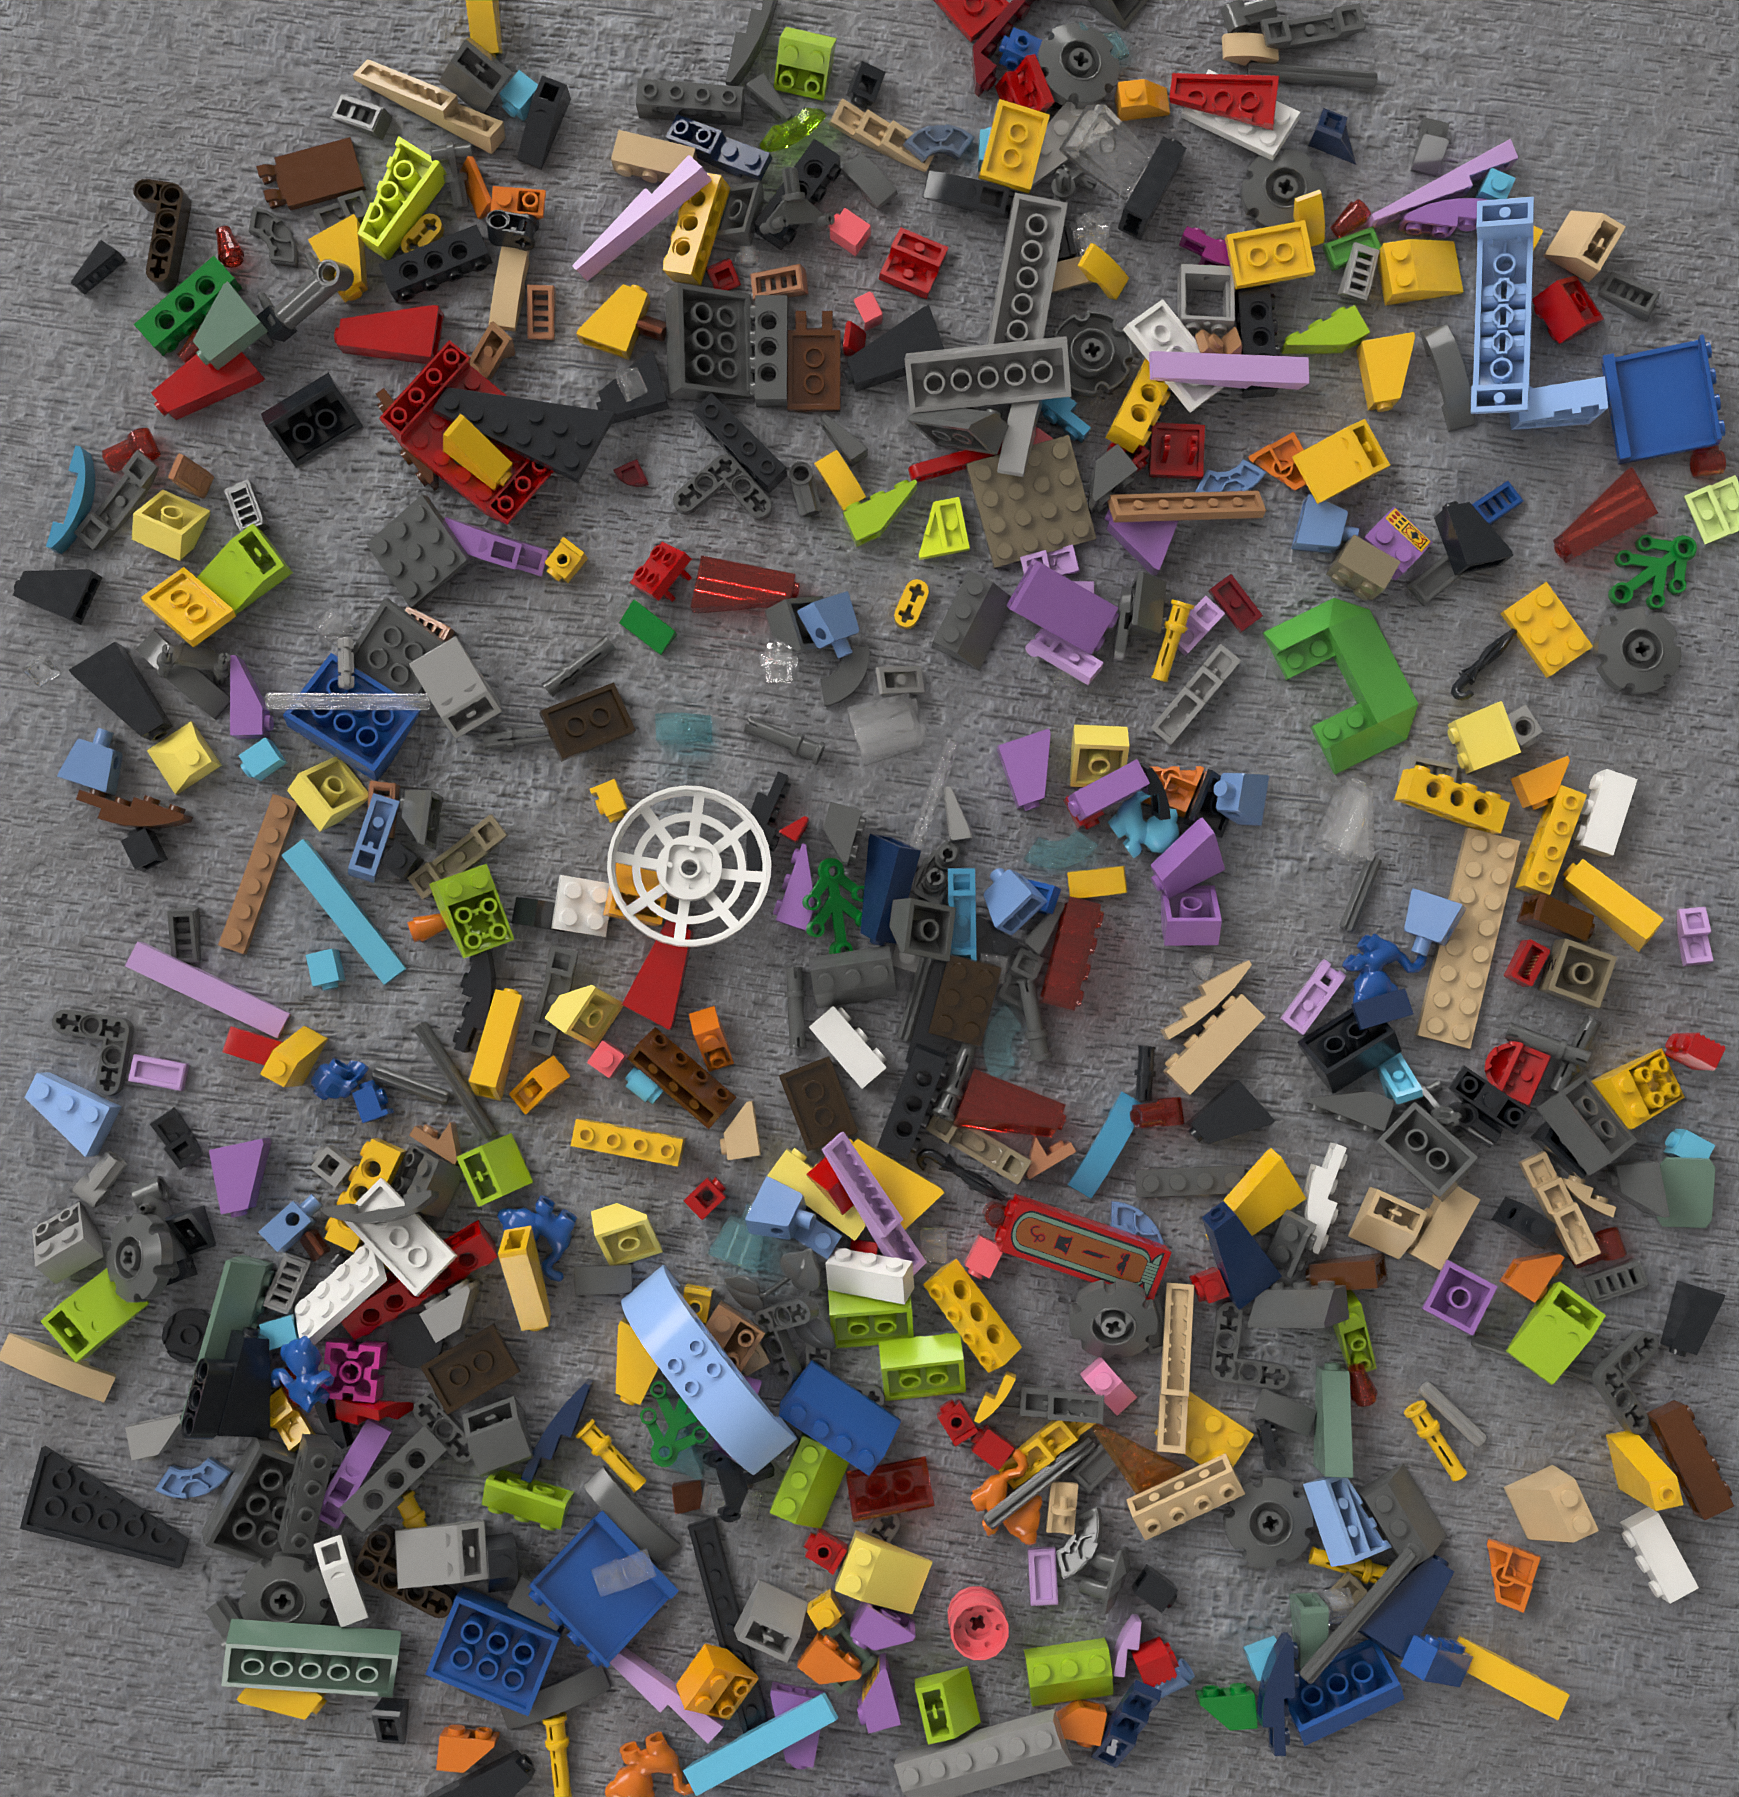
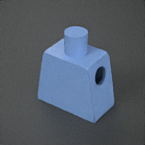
M1308 494L1302 504L1291 549L1334 553L1339 548L1341 541L1347 542L1353 535L1358 536L1359 528L1345 525L1348 515L1347 510L1327 501L1317 504L1313 495Z
M848 591L815 601L797 611L818 648L832 645L838 659L853 653L847 638L857 634L859 627Z
M98 728L93 743L80 738L77 739L57 777L115 795L123 755L121 752L109 748L114 733Z
M1223 773L1220 781L1214 785V793L1218 796L1217 811L1236 824L1261 826L1269 776Z
M998 868L992 871L990 878L993 884L984 892V898L995 928L1010 935H1013L1048 902L1026 877L1011 869L1005 871L1003 868Z
M1412 888L1404 928L1406 933L1416 936L1411 951L1427 957L1432 942L1445 946L1465 913L1466 907L1463 904Z
M766 1176L745 1221L748 1232L751 1234L790 1240L793 1238L798 1226L811 1230L815 1224L816 1215L806 1211L805 1199L800 1192Z
M313 1194L301 1204L292 1201L258 1233L277 1252L285 1253L317 1222L312 1216L323 1204ZM298 1214L300 1221L294 1226L292 1219Z

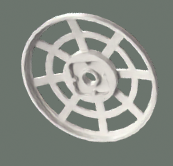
M684 785L655 792L638 802L627 812L618 824L611 839L608 851L607 873L614 900L623 915L634 927L648 937L665 944L678 947H699L725 940L740 931L751 921L761 907L768 891L771 878V856L762 828L755 817L742 804L714 789ZM694 796L692 813L674 814L659 821L650 808L654 804L670 798ZM704 798L727 806L737 813L743 821L730 830L720 821L703 815ZM642 814L650 828L639 840L634 855L618 852L619 844L625 831L634 819ZM689 821L688 836L672 839L665 829L669 825ZM701 823L713 827L724 837L713 845L707 840L700 838ZM750 829L760 848L762 872L746 871L745 855L738 839ZM656 834L664 845L658 859L642 857L646 845ZM730 845L737 858L738 870L722 868L719 854ZM685 862H693L697 866V871L693 875H686L682 872L681 866ZM616 863L632 866L633 881L640 898L628 906L624 902L617 884ZM640 868L657 870L660 884L649 892H646L642 883ZM720 879L736 881L732 893L722 903L713 892ZM744 882L761 883L753 905L745 916L738 921L728 909L739 897ZM665 893L678 899L677 915L664 910L654 901ZM705 898L714 909L703 915L688 916L690 901ZM648 906L658 916L675 922L674 938L651 930L640 922L635 914ZM720 916L729 927L722 933L708 938L685 939L687 924L705 923Z

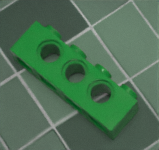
M213 256L134 323V326L164 356L167 353L173 352L178 347L179 342L186 336H190L198 330L199 325L203 323L224 283L228 281L237 293H239L242 287L220 261ZM215 287L211 294L206 295V291L209 288ZM195 304L191 311L186 312L189 305ZM175 321L173 327L166 329L169 322Z

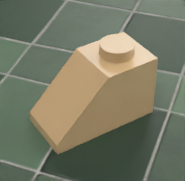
M753 1100L745 1103L724 1132V1138L720 1139L722 1155L727 1154L728 1160L761 1155Z

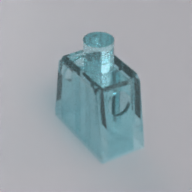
M747 1203L742 1217L735 1214L729 1216L709 1249L708 1255L756 1273L760 1263L765 1236L748 1232L745 1218L752 1204Z

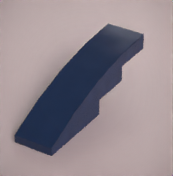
M588 1379L568 1399L547 1426L532 1452L533 1458L528 1461L521 1477L522 1480L531 1483L536 1477L542 1458L551 1460L555 1456L562 1435L570 1438L573 1436L593 1380Z
M1135 1680L1106 1724L1101 1746L1095 1745L1091 1758L1117 1768L1136 1746L1137 1736L1148 1724L1149 1714L1160 1702L1162 1691Z

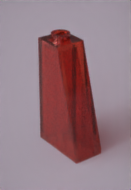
M1633 467L1619 475L1553 540L1556 554L1563 558L1565 563L1658 514Z
M701 555L690 607L692 612L697 614L769 608L784 599L798 598L800 583L796 582V574Z
M974 1069L967 1083L953 1126L1052 1137L1057 1129L1062 1130L1067 1115L1063 1114L1066 1104Z

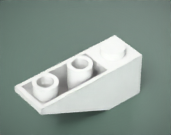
M338 1535L314 1544L320 1570L340 1627L342 1628L368 1618L360 1584L354 1574V1562L347 1537Z

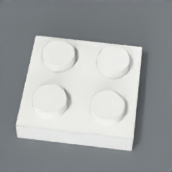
M560 875L551 929L606 937L609 917L604 916L603 913L609 883Z

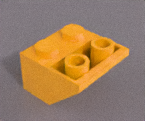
M616 863L617 884L621 896L628 906L640 898L634 885L632 866ZM640 868L642 883L646 892H649L660 884L657 872ZM609 886L603 915L629 921L616 904ZM667 893L654 901L664 910ZM648 906L635 914L636 918L645 925L654 927L662 925L663 918L651 911Z
M705 1643L676 1683V1688L685 1710L730 1720L759 1678L756 1673L728 1649Z

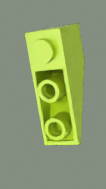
M1355 305L1348 309L1344 306L1331 314V318L1325 321L1322 319L1316 320L1303 333L1300 334L1299 331H1296L1285 338L1286 342L1280 351L1282 354L1343 353L1365 341L1370 331Z
M916 479L911 482L903 480L894 486L895 489L889 492L879 491L870 497L871 500L862 504L855 502L846 507L847 511L843 512V519L856 547L874 540L884 533L916 492Z
M1346 1290L1349 1319L1332 1326L1352 1378L1377 1369L1362 1304L1352 1290Z

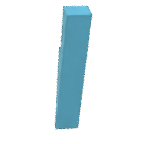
M302 839L281 855L384 985L407 969L348 889L339 882L308 840Z
M823 1692L749 1730L734 1741L693 1761L683 1772L695 1795L698 1796L836 1721L839 1717L826 1693Z

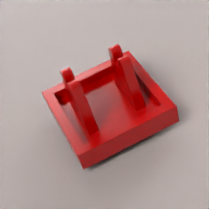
M1156 422L1154 426H1151L1149 477L1202 480L1205 425Z
M661 542L660 545L653 548L650 557L644 565L635 571L629 583L637 590L658 601L663 596L673 602L676 598L668 589L678 576L687 581L692 579L684 570L692 558L685 552Z

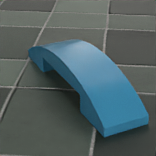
M77 445L75 446L68 470L77 476L65 521L64 524L53 521L46 544L47 548L58 554L64 553L78 537L74 532L91 511L94 499L95 469L92 456L81 446Z
M948 868V904L950 907L956 908L950 954L977 960L975 868Z
M1120 1092L1108 1113L1109 1116L1067 1185L1089 1198L1093 1197L1127 1142L1144 1109V1104L1124 1092Z

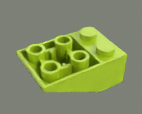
M251 524L233 537L197 578L228 604L237 615L293 574V572L263 531L255 524Z
M487 864L429 884L437 907L463 959L515 940Z
M106 1268L61 1302L41 1320V1323L76 1363L90 1357L147 1307L150 1302L148 1300L146 1302H127L120 1298L116 1293L115 1282H110Z
M1562 1282L1547 1285L1548 1290L1546 1294L1536 1302L1506 1349L1507 1353L1550 1385L1557 1381L1592 1339L1606 1317L1604 1313Z

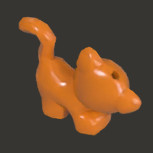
M1015 1449L1012 1452V1458L1018 1464L1016 1468L1006 1469L999 1474L991 1475L984 1481L983 1485L972 1491L971 1500L977 1512L985 1509L989 1512L1007 1498V1481L1025 1475L1029 1465L1026 1455L1020 1449ZM1035 1496L1003 1522L1009 1534L1018 1537L1026 1545H1033L1037 1541L1036 1531L1039 1528L1041 1496ZM984 1520L982 1521L983 1528L988 1536L995 1534L999 1529V1526L991 1529Z
M659 1731L645 1738L646 1749L641 1750L635 1741L625 1743L620 1747V1755L627 1766L620 1768L615 1779L605 1788L606 1797H655L651 1774L664 1773L672 1775L675 1791L684 1796L694 1793L689 1783H683V1771L679 1765L678 1755L667 1744L662 1732Z

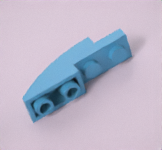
M1070 397L1043 399L1041 411L1044 418L1052 424L1057 423L1064 429L1065 435H1069L1071 440L1075 441L1077 439L1082 443L1089 435L1091 427L1073 413L1077 402Z

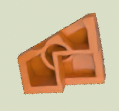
M1294 431L1248 456L1252 463L1294 491L1307 486L1292 458L1304 450Z
M1158 766L1151 767L1162 782L1168 798L1169 808L1176 809L1178 816L1184 818L1203 774L1204 767L1196 766L1195 770H1180L1179 766H1170L1166 769ZM1151 797L1142 802L1151 805Z
M1488 1538L1487 1548L1496 1602L1524 1613L1541 1556Z

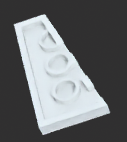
M1066 102L1047 124L1031 188L1055 172L1062 164L1069 162L1083 149L1094 144L1101 136L1112 131L1115 128V124L1095 107L1076 109L1072 102Z

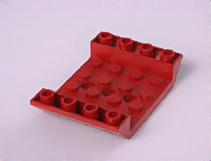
M449 340L379 419L401 446L485 515L508 525L554 471L490 441L512 462L511 473L513 474L504 487L500 485L494 491L462 465H457L453 458L443 451V434L452 422L434 414L433 408L445 387L507 396L470 365L471 358Z

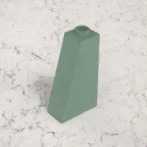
M1325 1362L1324 1366H1316L1315 1410L1317 1413L1314 1419L1313 1466L1325 1477L1353 1478L1350 1373L1341 1367V1363Z

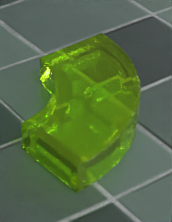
M804 107L790 121L780 125H773L759 146L766 152H775L790 147L815 130L827 115L822 109Z

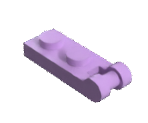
M1040 629L1035 635V639L1030 640L1025 648L1030 656L1041 657L1087 685L1102 670L1104 662L1046 629Z
M1325 959L1319 963L1314 973L1280 1018L1281 1021L1300 1035L1305 1034L1346 977V974L1340 970L1337 972L1330 967L1331 963ZM1323 976L1331 980L1328 986L1320 981Z

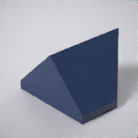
M1323 108L1308 146L1356 165L1346 126L1348 117Z

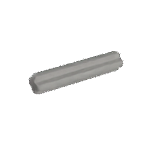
M1426 1381L1420 1386L1418 1392L1470 1442L1479 1447L1486 1441V1435L1431 1383Z

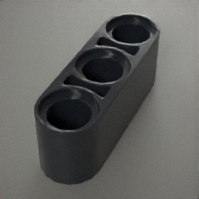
M201 1358L198 1361L181 1423L183 1438L214 1439L216 1437L234 1372L231 1360Z

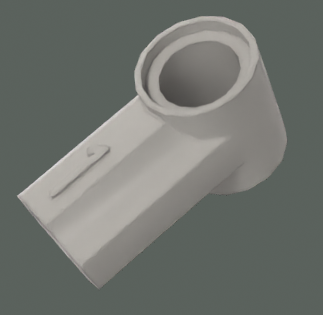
M106 1151L92 1171L85 1174L76 1183L72 1192L95 1209L107 1199L111 1192L110 1187L128 1164L119 1155Z

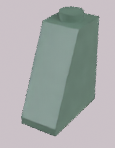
M228 281L223 284L193 340L199 348L195 352L206 366L211 363L217 370L268 332Z
M1317 1592L1289 1594L1293 1642H1296L1298 1646V1659H1295V1662L1300 1669L1327 1640L1329 1634L1328 1606Z

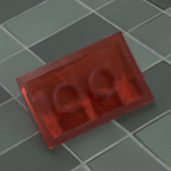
M926 1456L877 1465L870 1476L859 1469L846 1472L853 1522L935 1506Z

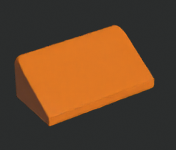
M468 156L459 173L467 172L468 180H464L466 192L477 218L482 219L490 212L491 196L474 157Z

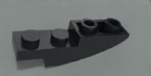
M928 171L922 198L971 212L975 210L1009 220L1014 195L1020 192L1010 190L1006 186L982 180Z
M779 771L768 796L757 792L751 809V814L762 828L769 845V850L772 852L775 851L780 837L776 836L777 829L769 826L770 822H776L781 810L777 805L781 797L784 799L787 797L791 784L788 783V775ZM750 829L747 832L746 838L749 871L762 872L760 848Z
M491 949L470 956L471 969L469 973L466 972L461 981L460 987L464 988L462 994L472 998L470 1002H466L463 1008L462 1017L465 1018L462 1027L456 1029L453 1042L456 1043L454 1049L464 1053L470 1052L477 1029L484 1030L495 993L496 972Z

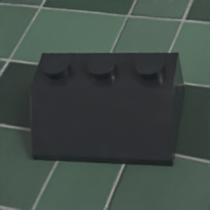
M329 372L261 413L265 426L295 468L363 427Z
M1352 1008L1297 1042L1318 1077L1333 1094L1402 1052L1396 1032L1387 1022L1359 1030Z

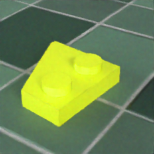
M955 497L933 502L919 552V560L969 551L970 547L960 498Z

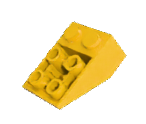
M1366 419L1340 430L1292 457L1317 504L1371 479L1390 466Z
M1662 1048L1606 1072L1591 1081L1628 1129L1636 1128L1685 1098Z

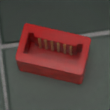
M1531 939L1522 940L1504 973V977L1522 987L1533 986L1550 953V949Z

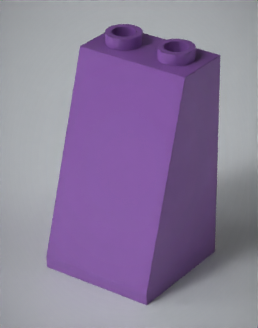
M1032 559L1006 605L1010 610L1090 655L1094 650L1099 651L1105 641V637H1103L1107 627L1112 628L1119 617V614L1116 613L1118 607L1035 559Z

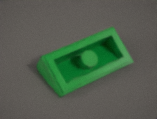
M635 599L631 602L619 624L660 655L664 653L677 636L675 630Z

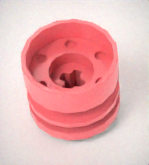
M970 1586L959 1591L952 1598L948 1607V1624L955 1648L964 1657L972 1660H987L996 1656L1005 1647L1009 1637L1008 1622L1000 1598L992 1590L982 1586Z

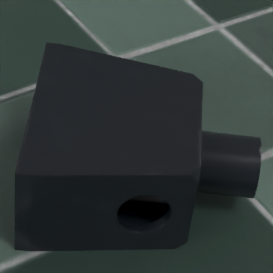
M1508 1197L1504 1198L1491 1219L1534 1248H1543L1557 1226L1524 1203ZM1517 1210L1516 1214L1509 1219L1512 1211Z

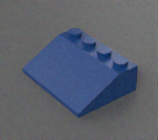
M330 653L283 714L287 727L370 779L378 781L393 762L418 718L421 708L355 667L354 675H352L355 679V686L348 690L339 688L338 676H341V674H338V657Z
M463 1586L454 1600L425 1675L529 1716L565 1627L560 1625L558 1630L555 1631L507 1608L508 1604Z

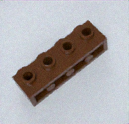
M656 1027L636 1045L627 1058L708 1129L715 1124L737 1098Z
M1672 1400L1648 1412L1649 1424L1673 1473L1677 1476L1678 1483L1693 1514L1703 1520H1707L1734 1507L1730 1498L1732 1491L1728 1484L1721 1480L1718 1474L1720 1467L1715 1458L1709 1455L1705 1447L1708 1445L1703 1433L1696 1429L1693 1423L1695 1416L1690 1407Z

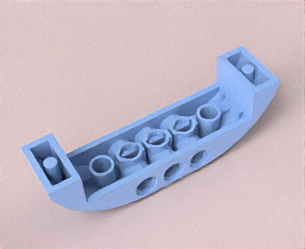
M1534 197L1477 201L1476 228L1478 240L1471 414L1528 412Z
M662 1265L633 1289L632 1292L621 1299L626 1318L651 1358L701 1424L739 1465L752 1475H755L796 1441L797 1437L781 1417L773 1416L677 1290L681 1287L667 1267Z

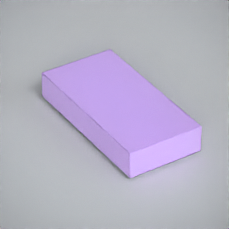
M134 1054L128 1081L184 1091L190 1064Z
M1055 1546L1027 1548L1031 1606L1058 1605Z

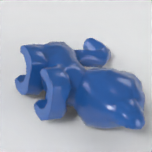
M1374 933L1372 936L1365 935L1357 944L1358 949L1364 954L1358 953L1357 956L1350 954L1343 962L1342 967L1349 972L1360 971L1358 977L1353 982L1355 992L1353 1003L1398 990L1397 986L1391 982L1387 973L1382 971L1385 965L1397 961L1407 973H1418L1425 966L1427 957L1418 954L1416 961L1411 963L1406 954L1401 952L1396 944L1384 940Z
M540 1195L536 1201L535 1210L537 1213L527 1208L516 1210L512 1208L501 1209L497 1217L503 1225V1231L532 1226L535 1242L539 1239L540 1235L547 1239L553 1250L542 1262L543 1274L550 1280L562 1281L564 1278L563 1273L554 1270L553 1264L560 1260L564 1251L570 1246L572 1229L575 1226L577 1217L566 1209H562L558 1216L554 1215L552 1210L555 1203L543 1195Z
M303 1336L290 1341L288 1344H283L280 1350L282 1360L286 1362L291 1372L296 1375V1379L294 1380L286 1369L275 1368L270 1376L271 1386L279 1387L282 1382L288 1389L291 1400L309 1413L316 1402L319 1401L325 1404L328 1401L330 1395L320 1385L331 1386L335 1377L328 1370H322L321 1372L318 1370L322 1355L317 1347L311 1343L308 1336Z

